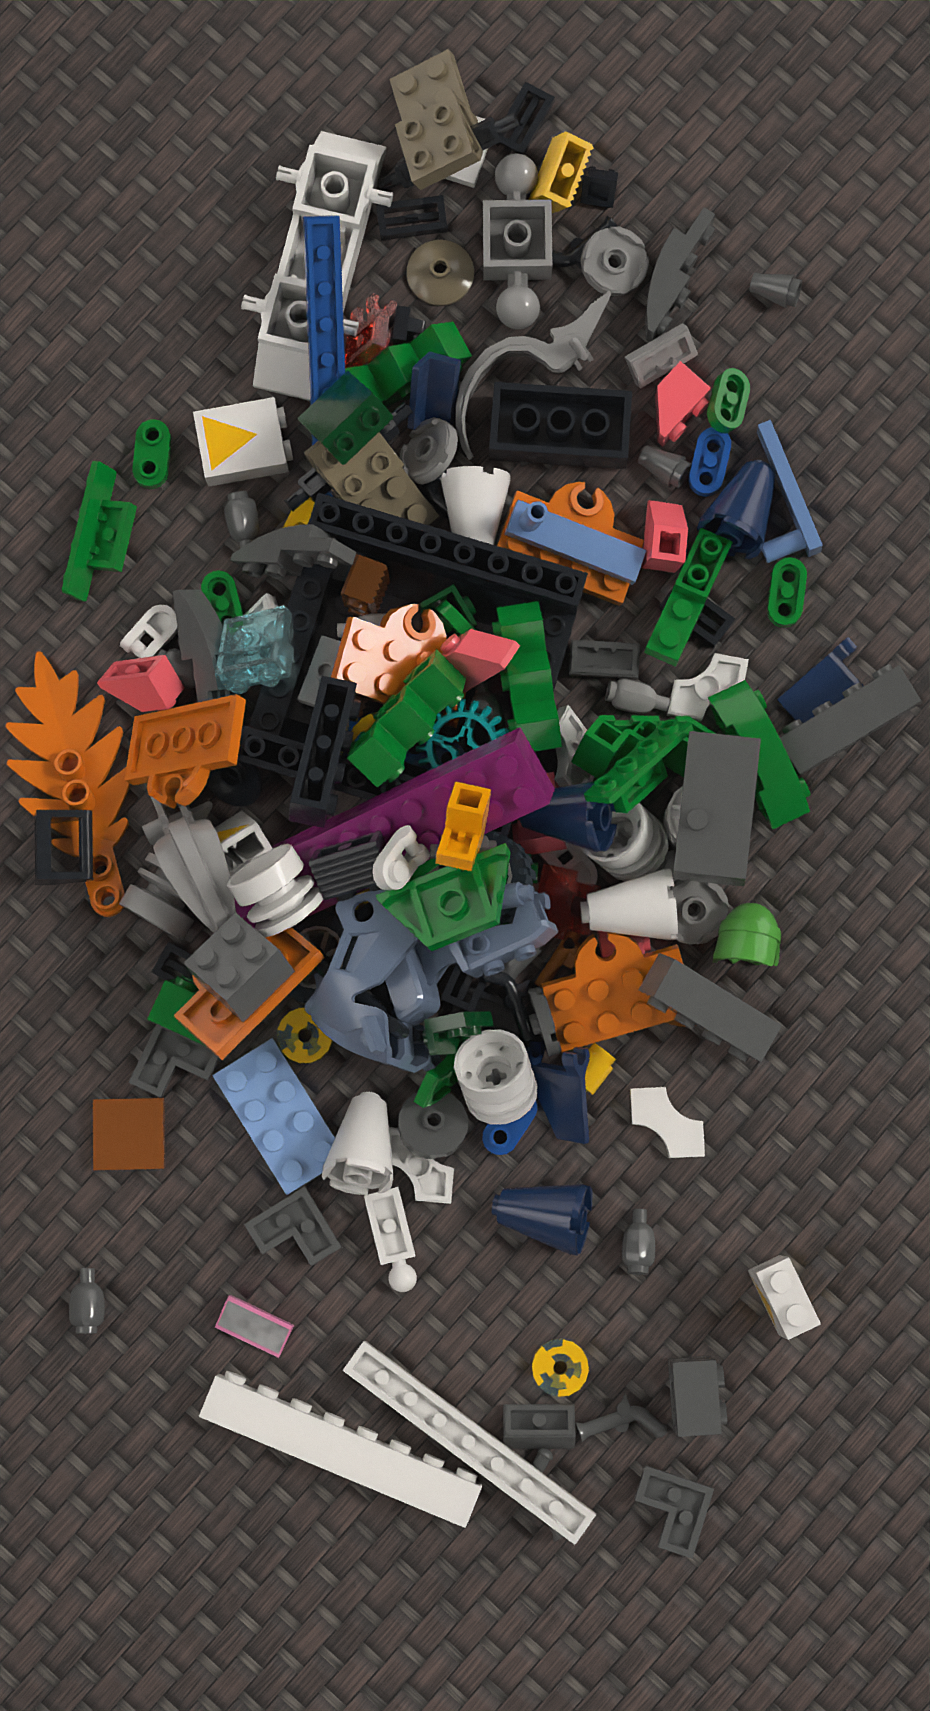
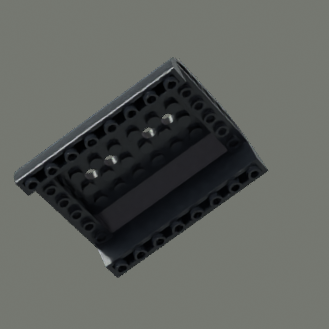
M317 494L308 524H313L337 538L338 542L354 550L356 554L385 564L388 569L390 584L387 585L388 590L384 591L385 597H382L383 603L379 604L380 609L377 610V613H387L390 609L409 604H418V612L411 619L412 627L416 632H420L423 627L419 604L453 584L461 597L467 595L476 610V614L472 616L477 623V631L492 635V622L498 621L497 607L538 601L543 619L546 651L551 668L554 693L588 573L325 494ZM313 564L311 568L303 566L301 575L297 576L249 727L243 725L237 761L296 778L314 709L312 706L300 703L298 696L321 636L341 641L342 637L337 636V623H346L348 617H355L347 612L349 608L344 606L341 595L352 565H337L335 569L320 564ZM452 600L448 601L458 611ZM452 631L446 634V640L454 634ZM499 672L487 679L489 691L496 694L500 699L505 717V728H508L507 720L513 719L509 691H502ZM474 688L466 693V710H470L469 697L475 692ZM375 701L371 702V708L367 709L368 714L371 713L375 716L383 704ZM466 717L459 718L457 728L443 726L439 735L456 737L460 733L462 726H464ZM475 733V739L478 744L484 745L488 743H481L480 736ZM467 736L461 737V742L456 741L465 753L473 750L472 746L467 744ZM418 743L409 749L412 754L420 753L416 752V746H419ZM343 752L341 763L346 764L342 785L335 784L334 790L369 800L427 772V770L410 765L404 761L405 769L394 781L389 782L386 780L379 787H376L347 759L348 753ZM446 753L442 757L443 764L452 760L451 753ZM513 821L492 831L508 837Z

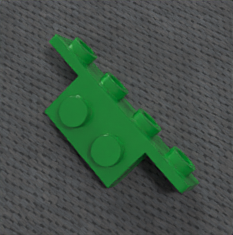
M92 461L90 472L87 476V485L82 506L79 509L78 523L74 539L71 543L67 569L63 577L62 593L84 602L87 601L94 570L122 572L137 506L130 502L111 501L117 472L100 461Z
M668 719L659 723L657 728L648 737L639 741L629 754L619 759L610 771L594 782V785L584 793L585 800L606 804L613 803L616 813L627 814L668 777L662 758L688 736L689 731L694 730L692 723L678 722L675 719Z

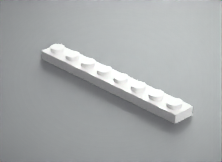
M363 1341L343 1369L345 1373L574 1545L596 1516L594 1511L368 1342Z

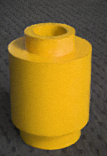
M593 1043L588 1049L590 1058L585 1074L586 1092L591 1095L596 1092L613 1070L611 1065L616 1060L596 1043Z

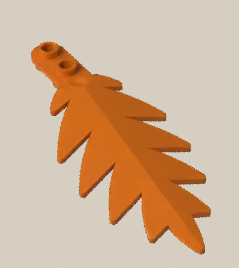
M38 651L35 655L34 664L36 687H17L15 692L29 712L42 724L8 722L5 726L21 744L47 761L9 759L7 765L26 782L47 795L56 798H20L19 804L33 817L36 810L92 811L93 881L85 883L94 911L100 916L112 917L120 913L124 908L119 905L125 891L113 847L123 837L129 821L124 817L114 824L113 822L124 803L130 787V783L124 781L126 767L104 784L103 782L119 750L123 729L118 726L90 747L103 714L104 696L98 695L74 714L79 688V675L77 671L73 670L59 680L47 658L41 651ZM79 821L51 823V829L68 837L52 839V845L68 855L79 857ZM99 866L107 867L103 873L96 874V869ZM107 897L115 898L112 904H103Z

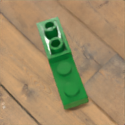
M703 528L700 529L645 648V654L676 667L716 581L732 541Z

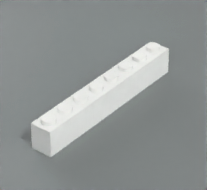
M226 1371L225 1376L221 1374L215 1376L199 1417L466 1528L482 1488V1483L476 1481L477 1474L458 1467L456 1472L444 1468L445 1461L427 1453L424 1454L423 1458H420L410 1453V1446L392 1439L390 1445L377 1440L378 1433L368 1428L358 1426L357 1431L344 1426L345 1419L332 1413L325 1412L324 1417L310 1412L312 1406L301 1400L292 1398L291 1403L277 1398L279 1392L267 1386L259 1384L258 1389L252 1388L244 1384L246 1378L236 1373Z

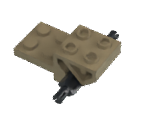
M447 49L390 79L402 120L396 123L395 127L405 160L396 164L395 172L378 179L379 186L382 187V191L386 192L400 184L404 188L416 185L422 190L481 161L483 150L499 143L502 133L516 126L518 127V119H515L516 115L512 112L497 121L489 117L478 123L477 117L471 112L455 57Z
M402 402L400 406L391 412L393 419L345 465H342L317 441L304 452L313 468L297 481L300 488L284 500L286 505L294 512L309 498L315 502L318 493L326 494L330 491L333 497L425 525L431 524L439 515L403 470V462L388 444L400 432L397 425L413 413L411 408L405 402Z

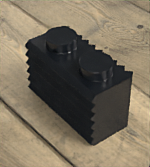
M378 830L368 835L314 851L309 860V867L312 869L324 900L336 897L337 901H345L355 896L358 890L368 887L370 891L381 890L373 878V864L386 846L381 831Z

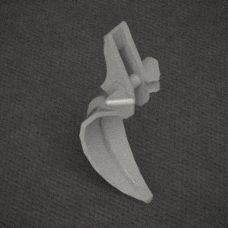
M607 291L606 294L604 293L603 296L597 298V301L591 303L588 309L574 322L563 327L552 328L550 330V336L553 339L551 344L526 336L508 337L486 348L470 366L461 382L456 401V429L462 450L468 460L474 456L467 441L465 420L470 399L480 380L494 365L510 357L528 356L545 365L552 373L565 372L572 365L580 371L582 366L578 361L579 358L589 362L594 360L586 345L610 299V291Z
M150 796L157 811L158 819L143 825L142 828L150 845H153L156 859L180 898L215 933L236 912L234 896L227 887L230 873L225 854L214 826L210 820L206 819L213 804L207 801L190 809L189 805L184 807L178 804L181 811L167 816L162 803Z

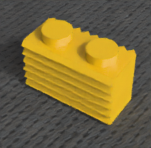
M568 132L552 137L538 173L537 184L528 200H551L552 213L572 206L570 201L574 200L575 188L579 187L577 182L582 181L580 176L584 174L585 163L589 162L587 157L591 156L590 150L594 149L592 144Z

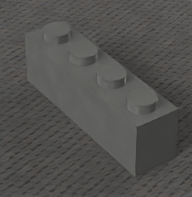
M891 664L884 666L872 674L875 680L863 687L860 682L842 692L844 699L832 705L830 701H827L812 711L815 717L805 723L798 719L782 729L785 735L780 737L800 775H804L922 703L900 665L895 668Z
M661 953L658 954L639 988L640 992L649 996L647 1001L649 1005L663 1013H666L667 1009L677 1013L674 1018L675 1021L692 1030L695 1025L703 1029L701 1034L703 1038L718 1046L723 1041L730 1046L727 1052L744 1062L747 1061L748 1057L762 1062L782 1027L781 1024L681 962Z

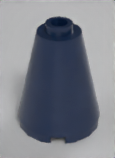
M762 460L746 462L699 519L696 527L697 531L703 528L732 541L728 556L734 557L736 552L746 553L744 559H752L757 557L763 548L776 478L771 466Z
M594 782L555 788L550 804L517 819L525 829L594 852L607 851L613 843L617 824L611 823L612 812H616L613 803L606 804L585 800L584 793L594 785Z
M584 1184L504 1188L500 1195L496 1194L494 1196L492 1215L497 1216L498 1224L569 1255L578 1256L584 1248L590 1222L586 1221L587 1210L592 1211V1188Z

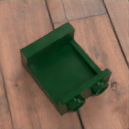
M347 370L297 419L342 465H345L393 419V415L373 392Z

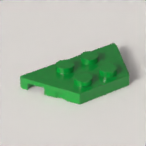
M503 843L477 854L472 871L447 866L409 881L401 889L387 890L377 894L376 898L385 909L432 952L499 925L511 854L510 849L506 843Z

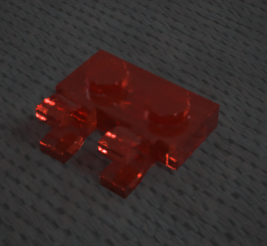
M372 293L366 299L367 321L363 319L364 308L357 306L351 311V321L359 322L356 337L353 335L347 337L345 368L362 366L369 363L375 355L387 348L391 338V332L388 330L389 318L395 313L396 301L390 300L385 304L383 310L378 305L379 295Z
M544 863L538 893H545L550 898V909L544 911L548 921L556 924L558 933L553 938L564 940L567 930L584 935L592 934L589 923H582L581 917L570 915L574 895L587 899V894L601 890L602 886L577 881L580 870Z

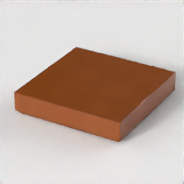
M165 1098L93 1100L94 1171L165 1169Z

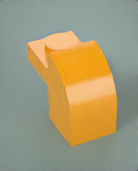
M455 782L447 805L445 828L436 853L435 864L472 871L476 855L480 852L485 832L491 789Z

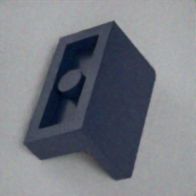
M429 351L413 366L409 403L413 413L408 416V429L415 430L422 421L433 417L440 418L451 425L455 422L461 360Z

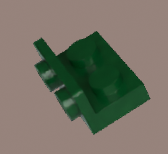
M460 1012L424 1019L423 1040L425 1046L429 1049L430 1055L456 1054L463 1043L462 1038L482 1035L481 1028L493 1026L491 1012Z

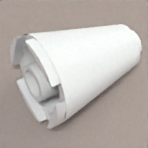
M462 466L447 469V473L443 472L441 474V483L451 532L494 545L510 484V474L494 468L493 474L483 472V467Z
M662 869L587 894V902H580L582 923H589L590 930L677 940L676 898L673 895V890H670V887L674 886L671 869Z
M362 1092L360 1095L352 1098L323 1165L322 1178L323 1180L326 1177L330 1178V1186L335 1189L358 1195H368L369 1189L379 1188L378 1194L385 1193L391 1189L393 1168L387 1104L376 1093Z

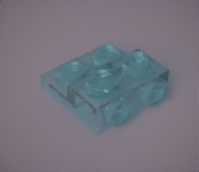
M285 605L224 620L215 676L228 691L242 694L248 691L249 686L262 684L272 687L276 686L280 679L290 677L294 648L288 642V634L292 613Z

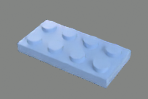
M273 1038L212 1075L286 1195L291 1194L322 1174L323 1165L335 1137Z

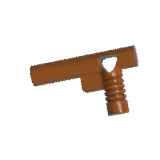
M571 925L534 982V985L541 988V983L552 981L562 965L568 969H573L574 959L581 945L578 942L583 934L581 930ZM568 939H571L575 948L567 949L563 945Z

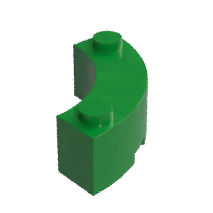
M743 680L708 697L716 724L723 735L761 739L755 800L759 811L771 828L775 829L809 813L810 809L806 800L807 797L811 796L809 788L802 777L798 778L783 743L764 710L767 708L761 692L758 689L753 691L748 683Z

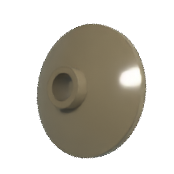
M433 240L424 243L414 251L408 261V285L418 299L429 305L448 306L454 304L469 292L473 284L474 266L471 257L465 249L452 241ZM438 264H443L447 269L443 273H437L434 271V267Z

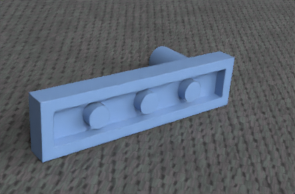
M771 420L758 424L757 435L769 464L776 475V481L797 529L764 542L762 548L764 558L767 563H770L802 549H805L808 557L821 553L822 542Z
M518 499L505 531L507 536L632 585L636 582L646 553L645 549L551 513L545 504L538 501L529 504Z

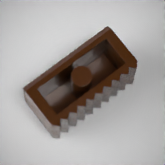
M356 554L341 591L344 606L349 608L347 611L349 614L358 617L377 613V610L380 609L379 604L383 603L382 597H385L384 591L388 590L387 585L390 584L388 569L385 564Z

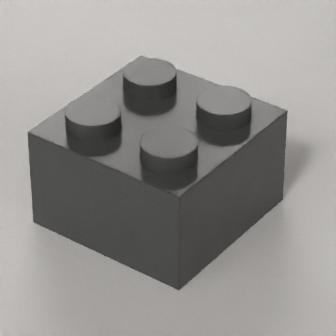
M236 912L184 962V965L197 981L242 1022L251 1016L295 972L281 951Z
M710 1355L667 1358L672 1426L675 1434L678 1437L722 1434L721 1425H727L726 1403L719 1400L718 1388H724L725 1386L723 1366L716 1363V1359Z

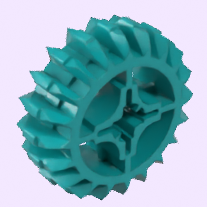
M461 699L457 704V711L446 706L445 711L447 714L443 715L442 712L437 714V721L433 727L435 730L434 734L427 741L426 745L416 746V752H427V758L420 759L418 764L423 766L430 763L432 766L430 770L442 765L436 754V745L449 750L452 760L459 757L460 749L456 748L455 745L448 744L447 741L451 743L461 742V737L467 736V744L472 746L473 749L482 746L475 739L476 721L485 727L491 741L509 733L508 728H503L497 731L495 726L502 721V717L496 716L490 721L487 718L492 711L490 706H486L480 714L477 712L479 701L474 700L471 703L470 710H466L465 699ZM458 717H466L464 726H462L460 733L456 737L439 735L440 730L446 723Z

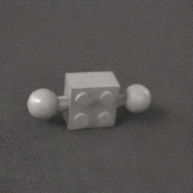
M516 153L504 157L498 163L495 170L496 185L506 195V200H483V280H507L508 288L498 297L496 311L500 321L505 326L519 330L531 326L536 321L540 311L538 297L528 288V280H551L552 204L551 200H527V195L534 190L537 184L538 171L535 163L529 157Z

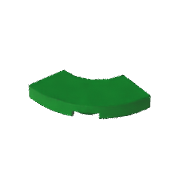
M470 1037L462 1038V1042L464 1043ZM456 1054L447 1055L439 1065L427 1071L413 1102L425 1108L435 1104L451 1091V1088L448 1086H453L458 1082L454 1070Z

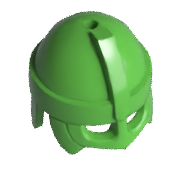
M743 903L733 908L720 923L713 963L728 959L732 964L739 960H744L755 965L773 966L774 964V966H777L779 963L781 930L778 928L774 915L765 906L757 903Z

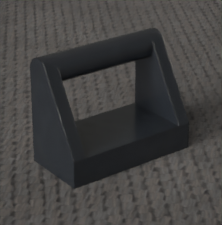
M36 810L34 816L35 885H57L93 881L92 811ZM79 821V872H51V823Z

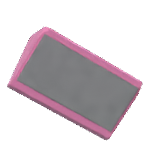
M232 1295L228 1296L215 1328L278 1358L294 1327L293 1324Z

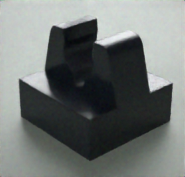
M595 166L585 168L580 203L613 208L618 172H615L613 169L608 171L599 170Z
M397 305L392 336L393 346L407 344L408 341H413L426 330V321L411 318V307Z

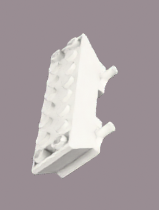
M321 131L315 143L309 145L306 160L299 170L279 165L276 180L296 184L297 191L292 208L293 217L278 272L274 275L271 290L265 296V299L244 295V301H242L241 305L243 310L261 313L262 319L258 335L259 343L253 380L254 388L310 401L303 216H340L344 312L372 203L390 207L393 198V192L390 193L376 189L387 150L385 146ZM343 319L344 334L356 337L359 322Z

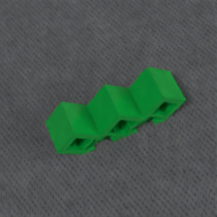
M451 321L431 324L411 343L388 346L368 365L345 368V372L348 370L373 392L385 407H388L400 400L410 399L413 366L429 351L461 360L460 372L463 370L462 365L472 355L455 323Z
M539 602L497 607L498 621L492 622L493 635L514 640L520 645L505 670L500 671L502 691H509L513 719L507 720L509 732L521 727L534 751L562 747L559 717L554 700L551 668L546 651L544 626Z
M436 649L408 674L403 681L406 685L396 695L390 696L373 718L376 721L367 732L362 731L351 744L347 759L376 787H379L386 780L389 782L394 781L405 769L403 764L407 751L416 743L419 745L424 744L434 734L435 730L433 727L437 714L446 706L452 709L461 701L464 696L463 689L466 678Z
M600 715L585 732L571 762L598 779L604 776L615 762L629 754L639 741L648 737L662 721H660L659 716L632 715L630 720H615L614 715ZM690 716L675 717V720L678 722H691L695 732L716 734ZM689 735L662 758L666 767L682 777L685 774Z

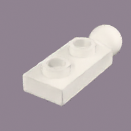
M399 1187L391 1188L381 1194L376 1192L364 1195L380 1264L392 1263L393 1268L388 1277L389 1283L398 1292L410 1291L416 1284L417 1275L415 1270L406 1264L405 1259L415 1257L416 1255Z

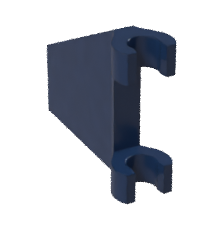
M847 637L777 699L795 721L800 719L802 723H805L815 717L812 713L815 708L827 701H830L832 705L844 699L842 692L860 682L842 662L856 650L857 646Z
M529 1040V1046H524L538 1086L537 1096L556 1138L582 1144L588 1143L589 1130L585 1074L590 1058L588 1048L574 1047V1053L563 1052V1066L542 1063L544 1055L543 1041Z

